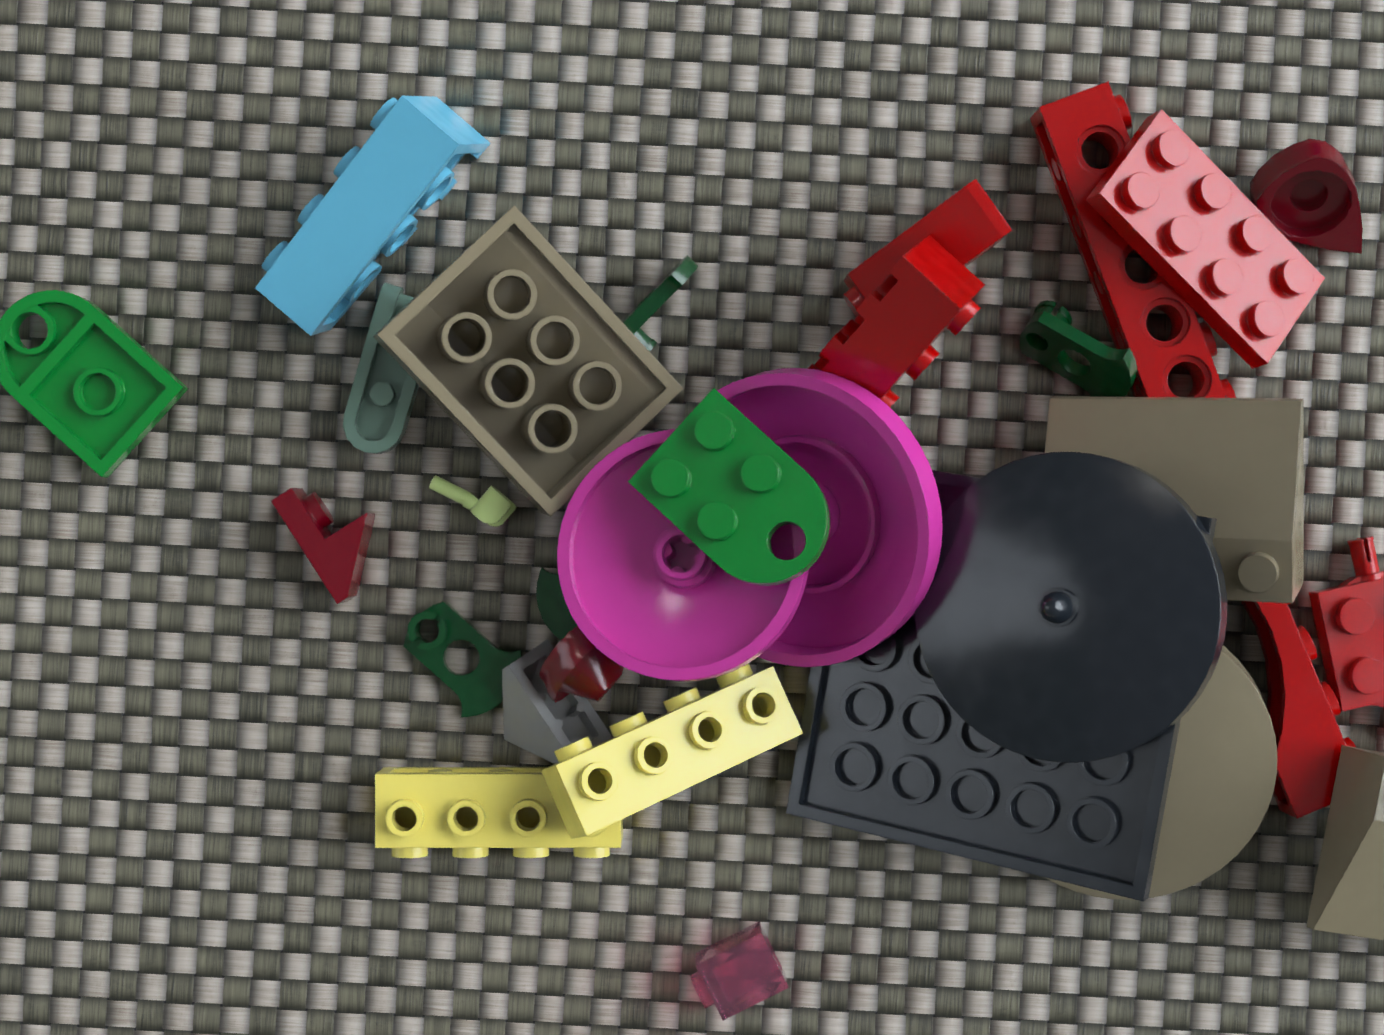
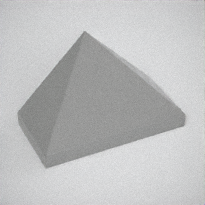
M547 639L502 669L504 739L556 764L558 760L554 753L555 750L589 736L592 746L613 737L588 699L569 694L561 701L555 703L549 697L545 683L539 676L543 663L554 649Z

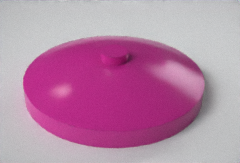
M675 429L649 433L621 445L606 455L584 477L575 490L561 523L557 547V568L561 590L571 616L587 639L604 655L615 663L648 677L667 681H700L728 674L747 665L765 652L780 637L800 604L806 586L808 570L799 577L778 585L760 586L743 582L720 568L628 482L675 431ZM784 525L778 528L771 538V550L777 558L782 560L796 558L802 553L806 544L803 530L796 525Z

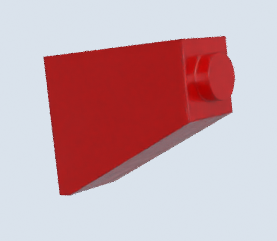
M974 179L849 272L843 280L849 290L843 294V297L857 317L859 313L856 309L891 274L889 272L902 255L928 235H931L966 267L999 243L1012 231V228L977 179Z

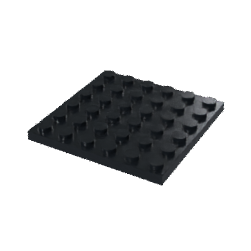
M932 470L938 488L942 516L950 505L980 478ZM1197 515L1213 542L1217 519ZM914 613L894 634L862 655L844 662L810 668L801 721L803 734L799 735L786 814L1126 898L1145 901L1149 898L1181 719L1160 736L1140 747L1096 761L1078 763L1051 762L1017 754L997 745L978 733L955 712L943 697L931 677L923 658L917 637Z

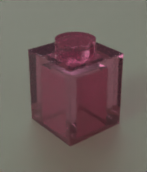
M760 921L695 953L698 972L690 975L693 986L703 1006L708 1008L715 1004L722 1020L789 988L786 973Z

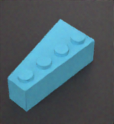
M402 95L399 100L395 97L389 99L373 117L370 126L375 131L363 147H353L337 164L334 175L338 179L325 196L323 194L316 195L301 211L297 221L302 227L289 243L287 241L279 243L264 260L262 269L267 273L255 289L310 336L329 331L381 272L382 266L375 261L380 253L388 257L403 246L418 229L416 227L418 220L413 216L419 208L426 210L438 198L442 201L455 186L457 181L454 179L455 173L452 170L465 154L470 153L475 159H478L491 144L438 97Z

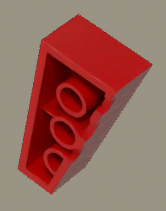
M928 235L902 255L889 272L891 274L856 309L859 313L854 320H849L833 336L818 355L820 359L815 364L812 363L807 369L832 373L853 381L873 393L890 408L900 398L891 390L892 387L905 373L915 381L940 353L931 344L947 328L956 336L981 309L972 299L985 284L931 235Z

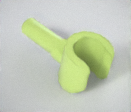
M437 475L433 477L429 486L431 490L462 504L464 508L470 510L480 521L493 527L504 524L516 509V505L492 485L480 499L473 493Z

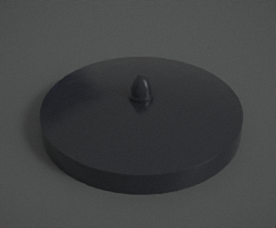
M1081 452L1043 453L1012 461L978 479L950 505L942 516V546L939 563L933 582L925 598L915 611L917 637L929 673L939 691L955 712L978 733L1001 747L1034 759L1064 763L1096 761L1140 747L1160 736L1181 719L1200 697L1213 675L1225 639L1227 624L1225 578L1217 551L1202 522L1190 506L1161 480L1136 466L1101 455Z

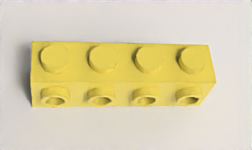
M748 663L733 672L716 677L720 689L701 697L697 687H694L663 701L667 713L647 722L642 711L610 725L609 728L613 738L598 745L592 746L589 736L555 750L554 753L558 763L541 771L571 839L588 836L803 734L774 667L772 666L753 673Z
M383 767L375 774V848H392V857L395 858L428 856V848H452V856L457 858L486 857L489 855V848H513V856L518 858L549 856V848H573V856L579 858L610 856V848H621L623 819L588 836L571 839L541 770L547 767Z

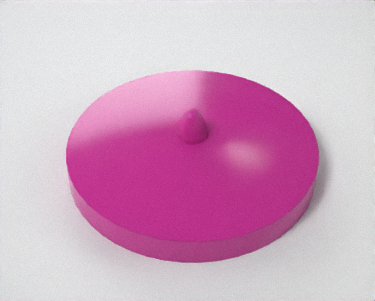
M781 368L764 371L732 382L717 391L815 480L825 496L830 515V528L826 545L817 561L808 569L806 586L800 604L784 632L759 658L789 666L818 667L844 662L862 655L889 638L910 619L925 598L933 582L941 552L943 523L938 488L931 466L918 441L901 418L885 402L853 381L815 369Z

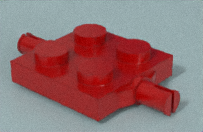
M1374 536L1347 541L1355 576L1349 577L1338 586L1309 592L1327 683L1332 688L1341 711L1369 705L1383 707L1384 711V571L1379 569L1373 541Z

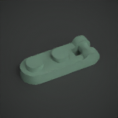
M384 283L380 290L343 419V429L350 443L363 452L374 454L391 451L401 442L406 433L419 384L373 337L414 298L403 294V287Z

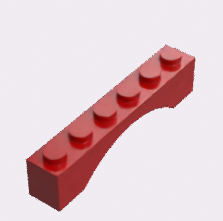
M1242 601L1256 628L1266 664L1268 684L1267 710L1271 717L1277 745V775L1273 795L1280 811L1298 819L1330 805L1342 745L1356 747V745L1349 737L1343 738L1335 719V716L1341 713L1338 700L1330 685L1325 681L1321 683L1312 664V660L1317 658L1314 642L1305 627L1302 625L1296 626L1288 606L1291 603Z

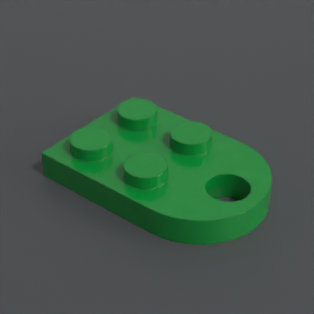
M58 290L32 293L14 303L0 319V383L16 401L101 477L108 478L188 390L180 380L99 307L78 295ZM40 315L47 324L48 334L40 346L29 349L21 342L19 329L27 317Z
M715 388L707 394L628 481L720 568L733 577L749 584L771 586L786 583L799 577L817 561L828 539L830 528L829 509L825 496L818 484L798 463ZM784 525L800 527L806 537L804 550L799 556L791 560L779 559L771 550V538L774 532Z

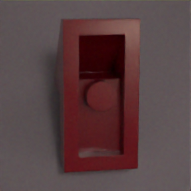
M290 488L271 500L337 604L348 602L357 596L374 525L375 513H365L332 534L327 526L334 522L333 517L322 499L315 492L307 496L303 488Z

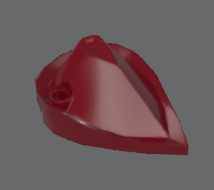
M1307 139L1292 144L1274 154L1258 169L1250 182L1251 202L1288 240L1332 251L1362 253L1363 228L1354 178L1342 154L1326 141Z
M577 626L554 647L543 663L539 676L545 683L549 697L555 703L561 701L569 694L599 702L620 678L624 667L599 651Z

